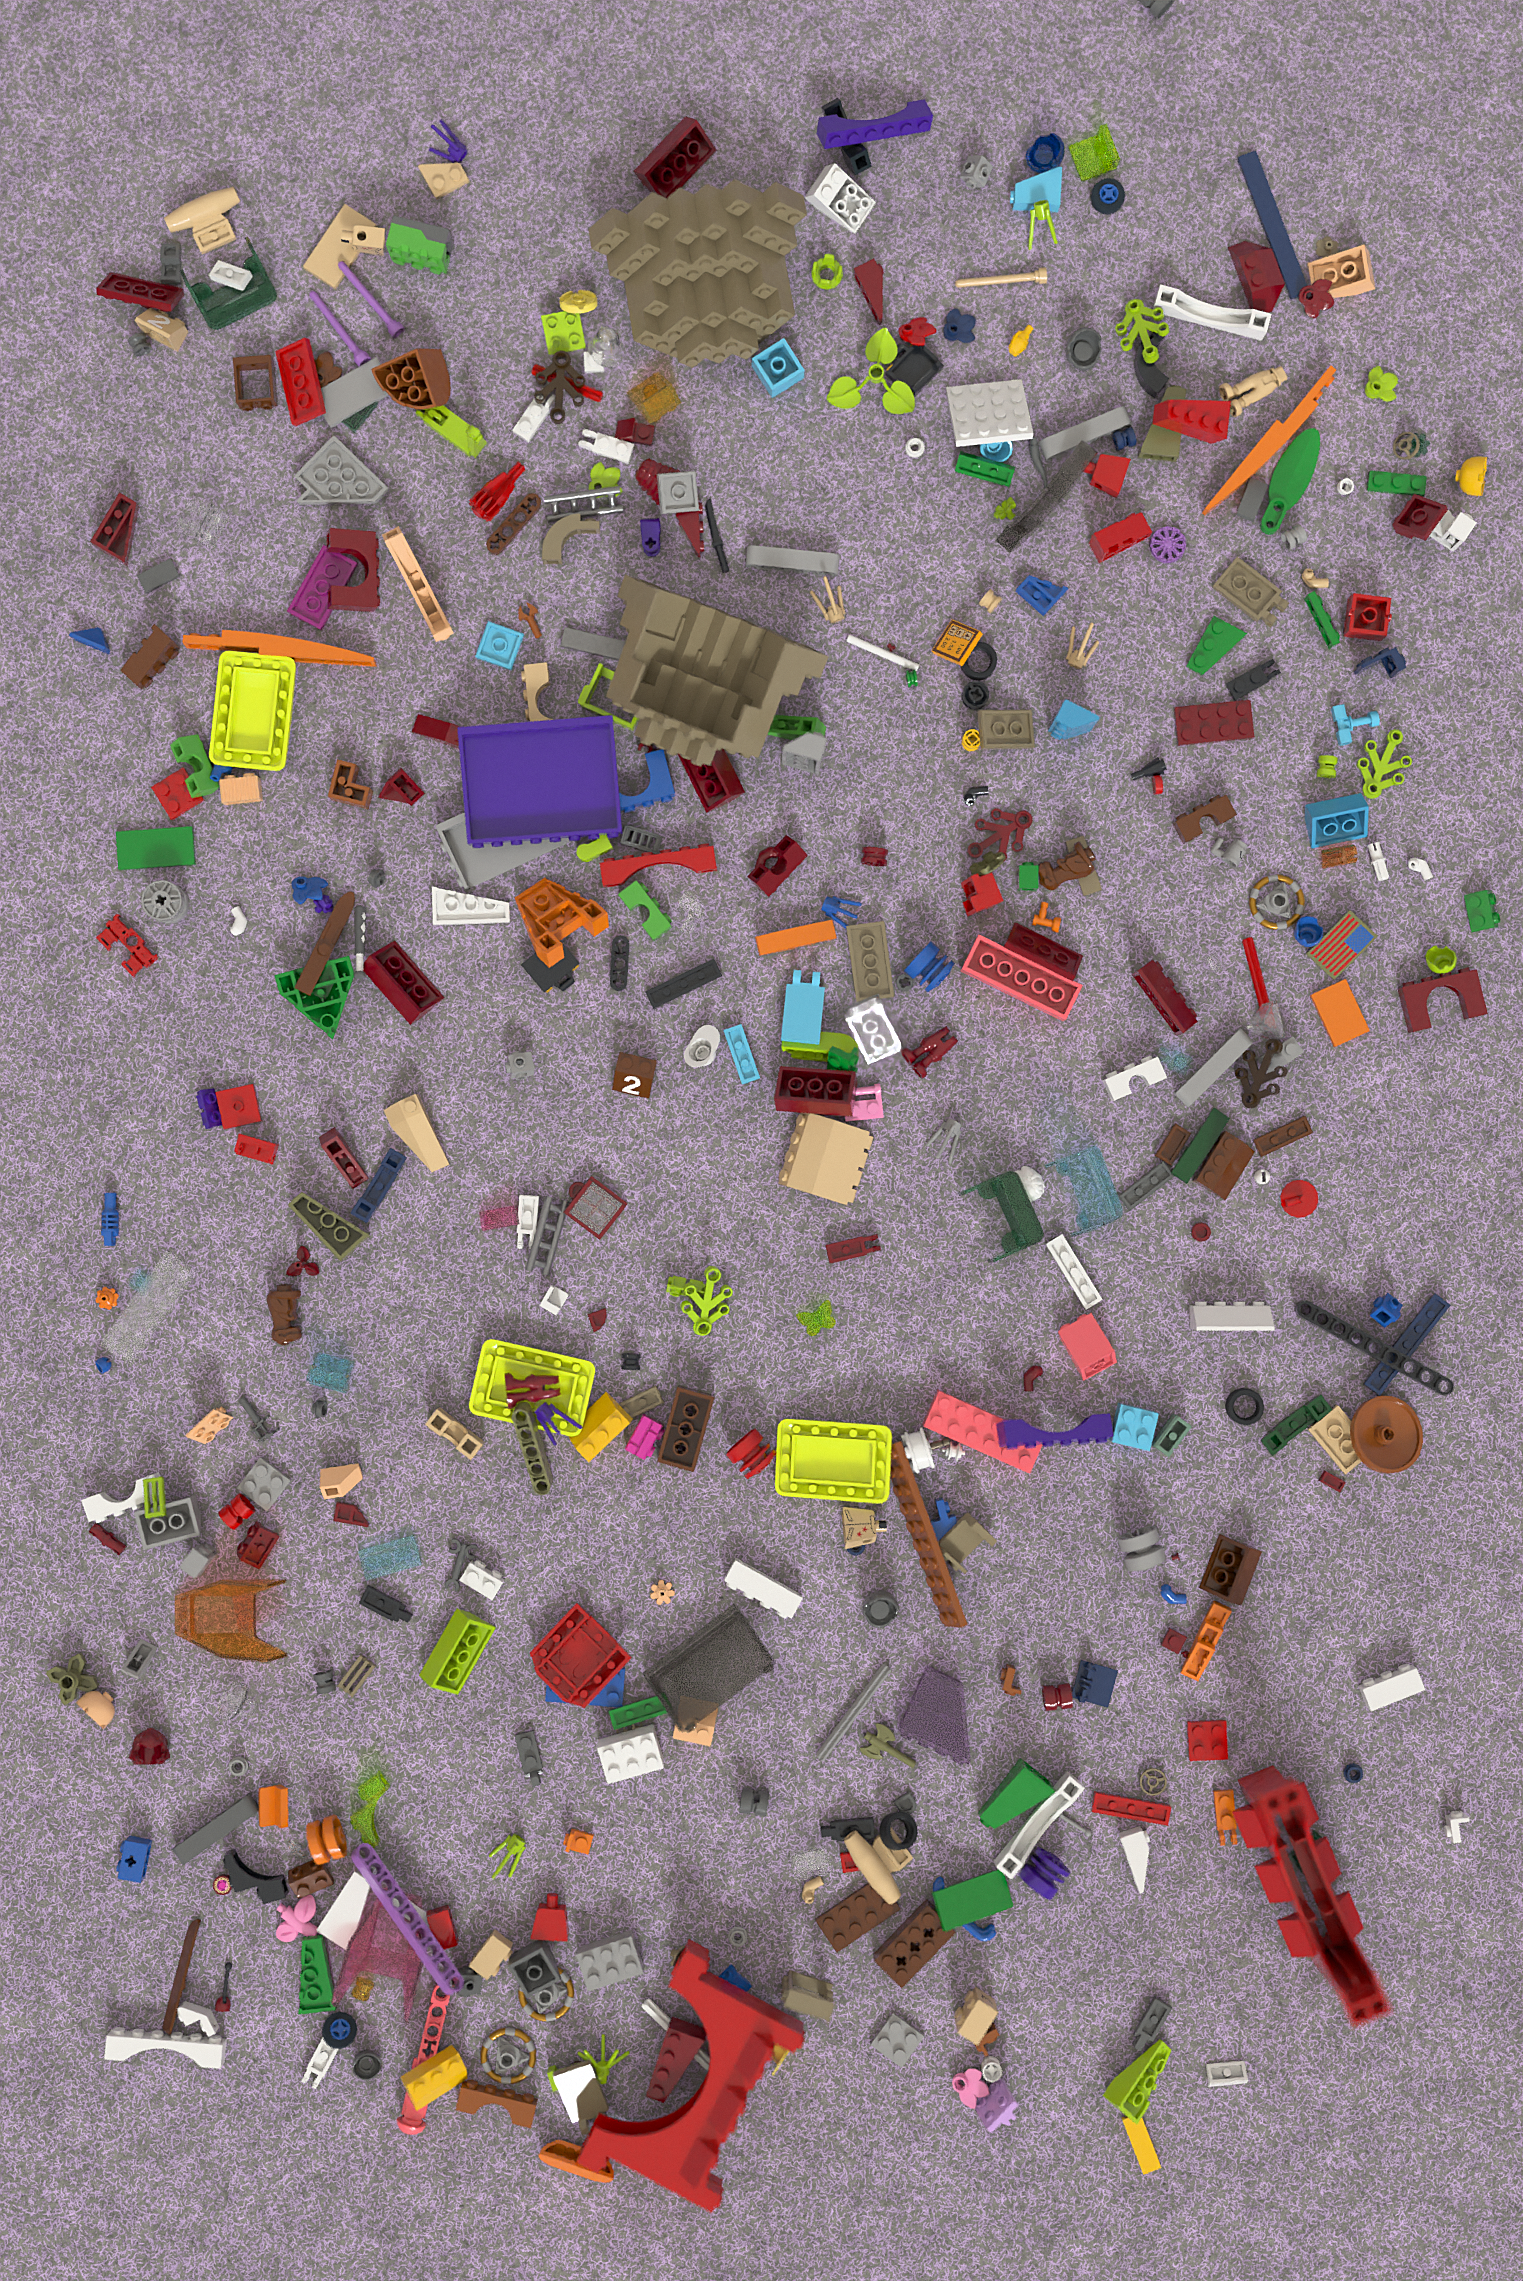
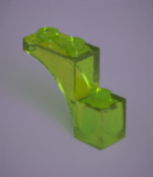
M377 1771L360 1783L358 1794L367 1803L354 1811L349 1817L352 1827L355 1830L358 1829L361 1833L362 1841L370 1844L372 1848L376 1847L381 1841L374 1824L375 1807L379 1798L390 1787L380 1771Z

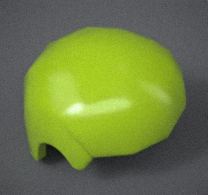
M1435 945L1428 949L1425 954L1427 966L1434 973H1448L1456 966V954L1447 946L1438 948Z

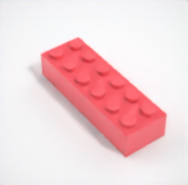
M981 935L976 937L960 970L1061 1021L1067 1019L1083 986Z
M937 1390L922 1424L930 1430L1029 1474L1042 1447V1444L1029 1449H1025V1446H1018V1449L1007 1450V1447H999L996 1424L1006 1419L940 1390Z

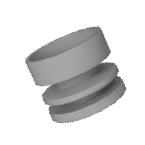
M154 881L146 887L142 894L141 902L144 911L148 916L161 923H177L188 913L189 899L183 889L169 881ZM163 897L166 898L164 905L160 904L163 901Z

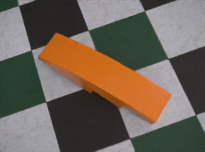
M833 920L756 936L755 940L759 956L834 940L837 937Z
M1213 1600L1190 1648L1188 1657L1182 1666L1181 1674L1199 1681L1215 1652V1646L1224 1631L1223 1627L1232 1612L1230 1607Z

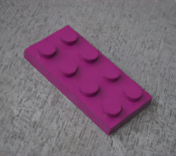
M323 544L287 612L322 631L333 609H328L327 590L331 585L347 586L358 563L340 553L327 552L326 546Z

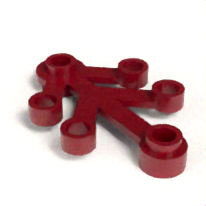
M995 808L991 812L993 820L1004 819L1012 823L1004 826L986 822L984 819L976 820L975 828L978 831L985 829L996 833L981 843H971L967 849L969 857L973 859L979 858L984 849L1001 839L997 853L1003 852L1006 860L1010 833L1017 829L1016 839L1012 843L1011 849L1014 852H1020L1023 849L1024 831L1033 822L1032 815L1025 810L1012 814ZM998 811L1000 817L995 818L993 812ZM1020 817H1025L1026 823H1021L1019 821ZM977 822H983L984 827L979 828L977 826ZM1015 843H1019L1021 845V848L1019 850H1016L1014 848ZM977 848L978 854H973L971 849Z

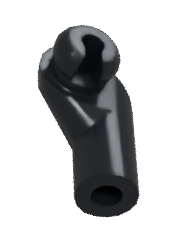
M988 786L970 787L963 797V802L967 806L974 805L978 796L988 795Z

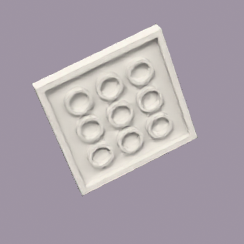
M1022 379L946 387L956 447L1033 439V429Z

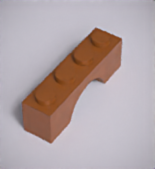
M475 2080L463 2081L456 2111L475 2115L478 2109L484 2105L498 2104L508 2111L512 2124L531 2129L538 2099L529 2093L521 2095L512 2089L500 2090L492 2084L484 2086L478 2084Z

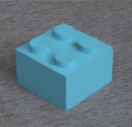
M784 338L752 358V368L772 398L804 379L805 370Z
M1118 1403L1112 1425L1114 1436L1109 1438V1440L1114 1443L1150 1451L1159 1413Z

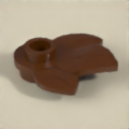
M330 352L320 354L317 360L314 358L317 374L323 377L319 381L321 388L341 377L342 368L334 366L333 357Z

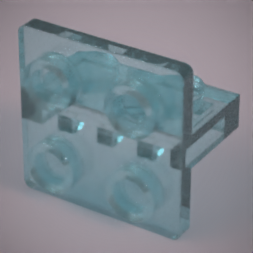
M318 1353L306 1380L312 1385L347 1393L350 1374L355 1362Z

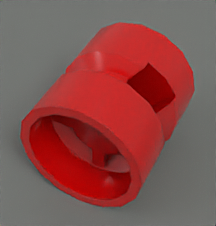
M241 1493L237 1494L230 1501L231 1505L226 1504L218 1511L222 1521L232 1530L237 1529L243 1523V1519H248L256 1512L252 1503Z

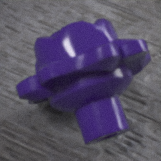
M322 895V900H313L316 904L314 910L317 913L333 911V901L328 895Z

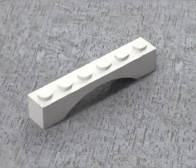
M1164 285L1159 286L1152 308H1162L1166 316L1261 341L1267 333L1271 318L1270 313L1255 309H1231L1204 303L1188 296L1179 289Z
M1067 1770L1054 1785L1055 1792L1041 1801L995 1858L996 1867L1010 1879L1024 1865L1031 1850L1046 1829L1066 1808L1074 1803L1085 1789L1082 1782Z
M116 2027L111 2029L106 2036L104 2059L124 2061L144 2050L164 2048L187 2055L200 2067L221 2069L225 2062L227 2039L221 2038L220 2035L202 2037V2034L194 2033L187 2036L183 2035L182 2032H172L171 2035L163 2034L164 2032L161 2030H155L150 2033L144 2032L143 2029L125 2031L123 2027Z

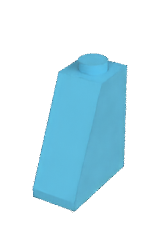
M1062 167L1054 168L1016 183L1014 191H1010V203H1013V210L1030 211L1034 209L1033 204L1035 202L1048 200L1050 212H1058L1061 202Z

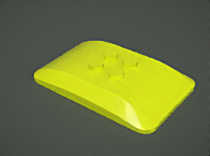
M225 651L220 655L209 750L211 762L222 766L280 771L285 767L296 676V664L292 658L237 651Z
M489 1339L483 1344L469 1402V1409L473 1414L513 1423L512 1414L515 1408L508 1409L506 1393L526 1392L530 1389L519 1388L506 1391L504 1373H511L516 1379H525L531 1374L535 1376L558 1375L559 1383L545 1385V1389L560 1388L561 1395L539 1400L536 1403L529 1402L528 1400L520 1402L529 1403L533 1413L543 1403L546 1402L548 1405L552 1403L558 1410L572 1418L583 1428L595 1375V1366L592 1362L495 1339ZM553 1411L554 1416L551 1420L562 1435L577 1436L581 1433L582 1429L572 1425ZM518 1412L520 1415L526 1416L524 1412ZM534 1413L538 1429L544 1430L540 1421L536 1418L537 1415ZM545 1422L550 1432L556 1433L555 1430H553V1428L550 1426V1424L548 1422Z
M803 1419L782 1420L778 1424L775 1490L779 1495L789 1497L866 1503L885 1502L889 1498L891 1430L887 1426Z

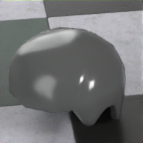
M368 2049L360 2051L352 2063L353 2074L360 2080L366 2081L375 2078L382 2067L380 2056L374 2050Z

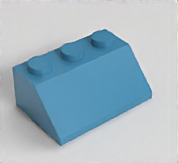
M1065 699L1048 731L1051 732L1050 735L1058 740L1075 737L1090 732L1100 716Z
M1361 793L1305 805V822L1311 849L1367 837L1369 805Z

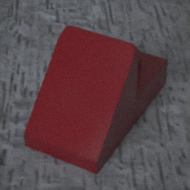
M635 418L617 421L615 438L629 443L652 446L655 426L636 423Z

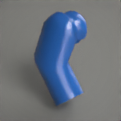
M215 764L210 779L216 782L219 781L221 774H231L233 767Z
M1168 1584L1161 1586L1160 1594L1169 1604L1187 1603L1186 1594H1175Z

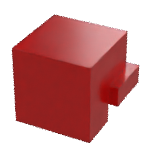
M992 872L981 877L977 873L961 882L967 901L962 902L967 917L1003 902Z

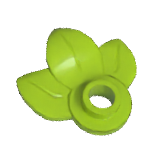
M1380 366L1374 367L1368 374L1369 381L1365 385V394L1371 399L1380 398L1386 402L1393 401L1397 396L1392 389L1398 384V377L1393 373L1384 374Z
M601 462L597 463L590 472L592 481L589 484V490L595 489L596 485H601V488L619 486L617 482L620 479L621 470L616 467L605 470Z

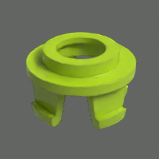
M825 254L824 258L814 261L812 266V280L821 289H833L842 280V266L835 260V256L832 254ZM829 268L833 271L834 277L831 281L820 278L822 269Z

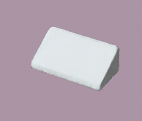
M1244 2060L1206 2064L1208 2087L1248 2082Z

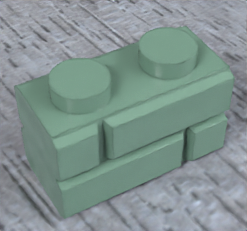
M1172 1413L1152 1440V1446L1167 1457H1170L1174 1451L1173 1449H1176L1192 1426Z

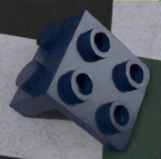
M1387 647L1378 652L1373 658L1369 656L1362 660L1361 663L1356 665L1357 669L1353 673L1357 675L1382 662L1391 679L1407 668L1406 660L1402 654H1399L1396 647L1391 650Z

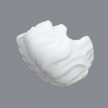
M1023 1166L1021 1170L1012 1172L1010 1176L1011 1193L1019 1200L1028 1203L1038 1200L1044 1193L1045 1184L1042 1175L1032 1168Z

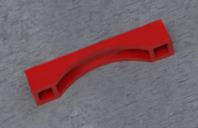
M700 844L698 848L691 849L690 846L681 847L679 851L674 852L671 849L661 850L660 854L654 855L652 852L642 853L641 857L626 855L621 860L606 858L603 859L604 862L600 863L604 888L623 885L638 871L657 864L680 865L698 874L717 871L714 847L709 846V844Z

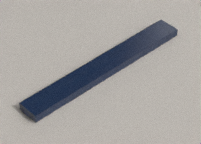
M1255 150L1239 156L1237 161L1270 248L1273 250L1285 282L1290 300L1298 298L1299 291L1304 286H1307V283Z

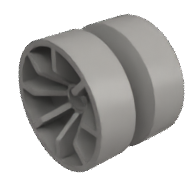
M1156 1526L1136 1529L1138 1536L1133 1537L1130 1531L1117 1538L1121 1552H1130L1124 1556L1128 1571L1150 1569L1166 1560L1163 1546L1154 1545L1160 1540Z

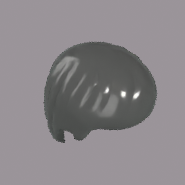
M1089 327L1079 328L1071 334L1066 343L1065 353L1067 360L1075 369L1087 371L1094 367L1102 351L1101 336Z
M884 1590L871 1592L862 1605L863 1615L866 1617L867 1622L875 1628H883L897 1618L899 1604L895 1596Z

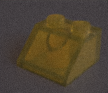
M658 371L626 392L649 424L658 421L661 416L673 411L681 403L673 385Z

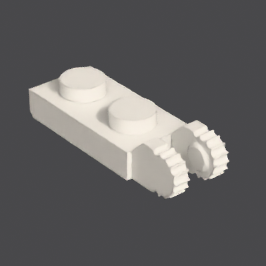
M538 395L537 399L541 400L544 396ZM555 395L549 397L545 406L536 403L533 399L513 428V433L529 443L555 403Z
M583 429L582 435L595 439V443L593 445L580 440L578 445L581 448L629 464L634 444Z
M519 1196L517 1248L522 1249L524 1244L523 1234H530L529 1249L532 1247L538 1222L539 1196Z
M322 2038L306 2068L307 2071L301 2082L306 2083L310 2073L313 2072L318 2075L312 2088L316 2089L321 2078H324L338 2049L328 2046Z

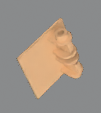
M222 1406L213 1409L185 1436L206 1444L214 1439L217 1432L226 1428L233 1417L225 1414L227 1411Z

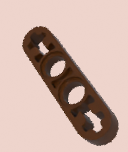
M530 493L525 496L488 538L486 547L489 553L492 555L502 553L540 510L542 503L537 494ZM531 499L533 501L536 499L537 505H532L529 508V512L531 513L528 514V512L522 507L525 506V508L527 509L530 505L529 500ZM517 513L525 514L526 517L523 522L515 520ZM511 527L513 529L512 535L504 536L502 533L503 529ZM499 534L501 538L505 540V542L503 543V541L501 540L498 543L499 549L494 548L492 550L491 543H497L499 541V537L497 536Z

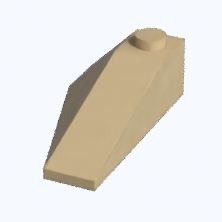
M418 1094L398 1101L384 1110L391 1128L431 1172L450 1165Z

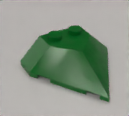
M350 956L327 961L310 996L294 988L304 967L274 975L279 994L292 1003L296 1009L333 1040L354 978Z

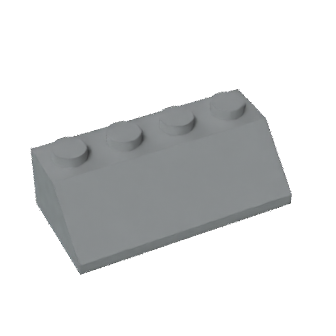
M813 732L812 734L807 733L783 747L782 764L819 775L827 738H824V735L821 733Z

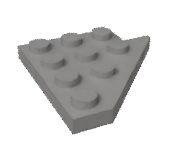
M334 435L294 475L307 489L296 500L299 505L376 504L389 491V488Z

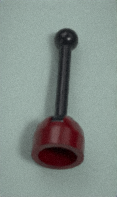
M230 1962L225 1964L226 1973L223 1995L215 2003L214 2010L218 2012H229L231 2008V2001L226 1996L229 1973L232 1969V1963Z

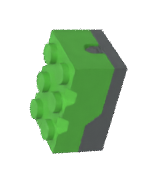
M393 215L386 247L391 260L398 265H404L407 262L411 263V266L418 270L427 267L430 268L432 273L441 274L442 272L447 274L454 242L449 229Z

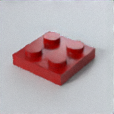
M184 767L151 787L171 820L205 801L202 796L191 798L184 781L189 777V774Z
M1226 1720L1187 1721L1189 1761L1228 1760Z

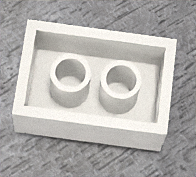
M654 1724L598 1739L597 1750L608 1784L664 1768V1758Z

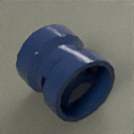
M1132 427L1126 428L1122 432L1116 431L1112 433V440L1116 451H1121L1124 447H1133L1137 444L1136 435Z

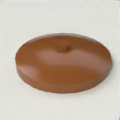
M1378 1396L1366 1400L1357 1408L1351 1421L1350 1438L1353 1449L1363 1464L1376 1472L1391 1474L1408 1469L1417 1460L1422 1449L1423 1431L1418 1416L1406 1402L1393 1396Z

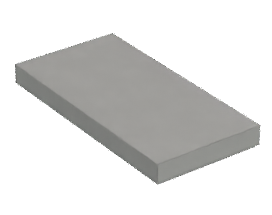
M377 357L321 388L326 413L323 416L330 428L340 424L343 420H347L350 416L355 415V413L361 412L365 407L368 408L374 402L376 403L388 396V393L383 391L378 385L371 370L381 365Z

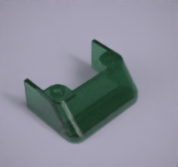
M246 237L245 240L253 255L244 261L243 269L250 271L252 278L243 291L226 285L212 292L210 286L205 282L191 285L184 270H180L186 287L207 325L213 330H220L272 304L277 298L276 290L249 237Z
M1004 1172L958 1192V1195L961 1196L977 1189L978 1194L983 1199L997 1197L1010 1226L1011 1232L1005 1234L1001 1239L1004 1252L987 1259L988 1263L997 1262L1039 1243L1043 1239L1044 1231L1022 1181L1016 1172Z

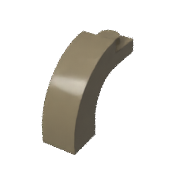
M572 514L557 521L545 536L542 546L543 563L563 564V547L566 541L577 534H601L600 522L592 518L582 521L580 514Z

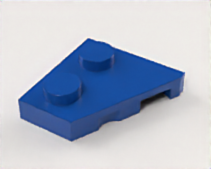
M1029 575L1015 592L1044 617L1069 588L1066 586H1055L1050 581H1042Z

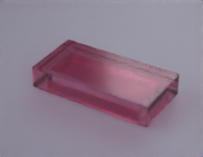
M517 1206L479 1212L482 1231L520 1225Z

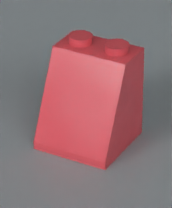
M1092 1313L1079 1316L1077 1321L1072 1324L1067 1323L1063 1325L1058 1331L1059 1338L1083 1381L1117 1363L1115 1351Z

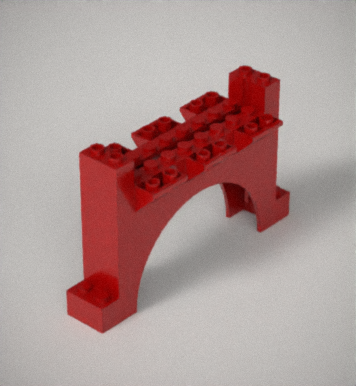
M1273 1765L1238 1779L1243 1795L1249 1804L1233 1810L1232 1813L1247 1848L1268 1847L1272 1857L1254 1865L1269 1903L1290 1902L1294 1913L1276 1920L1291 1957L1311 1958L1340 1999L1346 2016L1353 2027L1392 2012L1375 1971L1355 1939L1364 1929V1926L1350 1892L1345 1891L1334 1896L1330 1887L1342 1873L1326 1836L1315 1841L1312 1840L1309 1828L1319 1820V1817L1305 1783L1301 1782L1298 1784L1292 1776L1285 1779ZM1276 1813L1280 1815L1296 1858L1327 1932H1325L1323 1938L1315 1922L1318 1918L1307 1903L1285 1848L1288 1845L1279 1835L1272 1815Z
M688 1939L671 1972L673 1977L668 1986L681 1994L693 2006L703 2022L710 2046V2065L706 2076L695 2094L684 2105L660 2118L648 2121H625L599 2112L581 2146L577 2163L598 2174L601 2167L604 2169L609 2158L712 2213L715 2207L718 2208L723 2199V2179L710 2173L711 2168L715 2169L718 2164L721 2142L725 2143L729 2133L733 2134L738 2124V2115L742 2116L747 2107L745 2103L748 2098L746 2096L748 2090L752 2091L757 2079L761 2080L765 2072L764 2066L766 2061L770 2062L774 2055L773 2049L775 2044L794 2054L796 2049H800L804 2043L805 2038L803 2036L805 2031L803 2030L804 2023L707 1971L710 1957H708L709 1949Z

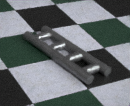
M620 486L544 496L545 504L551 503L552 514L547 515L548 523L559 521L572 514H580L581 518L623 512V505H617L615 494L621 493ZM607 495L609 506L598 508L596 497ZM589 498L590 509L579 510L577 500ZM570 501L571 511L560 513L558 502Z
M545 1196L525 1270L533 1272L534 1266L543 1268L542 1274L547 1276L550 1274L566 1216L563 1211L569 1204L565 1200H562L561 1205L553 1204V1197ZM549 1211L558 1213L555 1224L546 1222ZM544 1229L553 1231L550 1242L541 1240ZM539 1248L548 1250L545 1261L536 1259Z

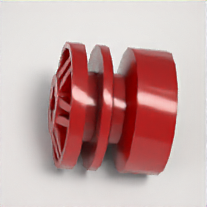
M756 1428L749 1431L725 1454L733 1464L740 1460L743 1461L739 1468L740 1472L749 1468L744 1474L746 1479L764 1470L777 1454L774 1449L767 1454L765 1453L770 1447L769 1443L762 1447L759 1446L764 1437Z

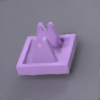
M1001 2078L991 2083L988 2087L989 2095L977 2098L975 2110L990 2133L1001 2123L1010 2126L1009 2119L1016 2120L1012 2111L1018 2106V2103Z

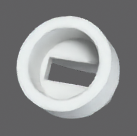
M1345 478L1337 484V491L1341 495H1347L1354 489V483L1349 478Z
M1260 1169L1255 1172L1254 1179H1256L1255 1181L1258 1184H1266L1270 1180V1174L1267 1170ZM1262 1172H1264L1265 1182H1262Z

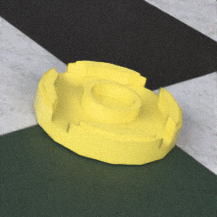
M578 290V293L574 294L573 291H568L560 297V308L569 313L589 312L594 310L598 304L596 295L587 290Z

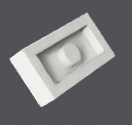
M219 260L209 273L211 280L241 291L245 289L252 278L250 271Z

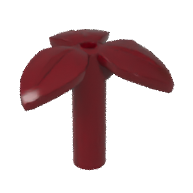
M302 1245L298 1248L297 1258L300 1261L292 1263L288 1267L286 1275L292 1277L299 1276L303 1268H305L306 1273L310 1276H316L320 1273L319 1267L315 1262L307 1263L311 1255L305 1246Z

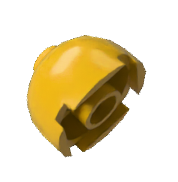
M1471 457L1462 464L1461 470L1456 471L1455 481L1459 482L1460 489L1467 495H1483L1487 457Z

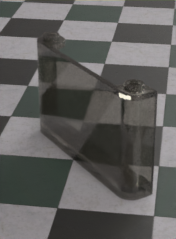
M734 1603L642 1674L678 1730L690 1733L697 1727V1723L763 1673L768 1674L775 1668L774 1664L776 1661L738 1605Z

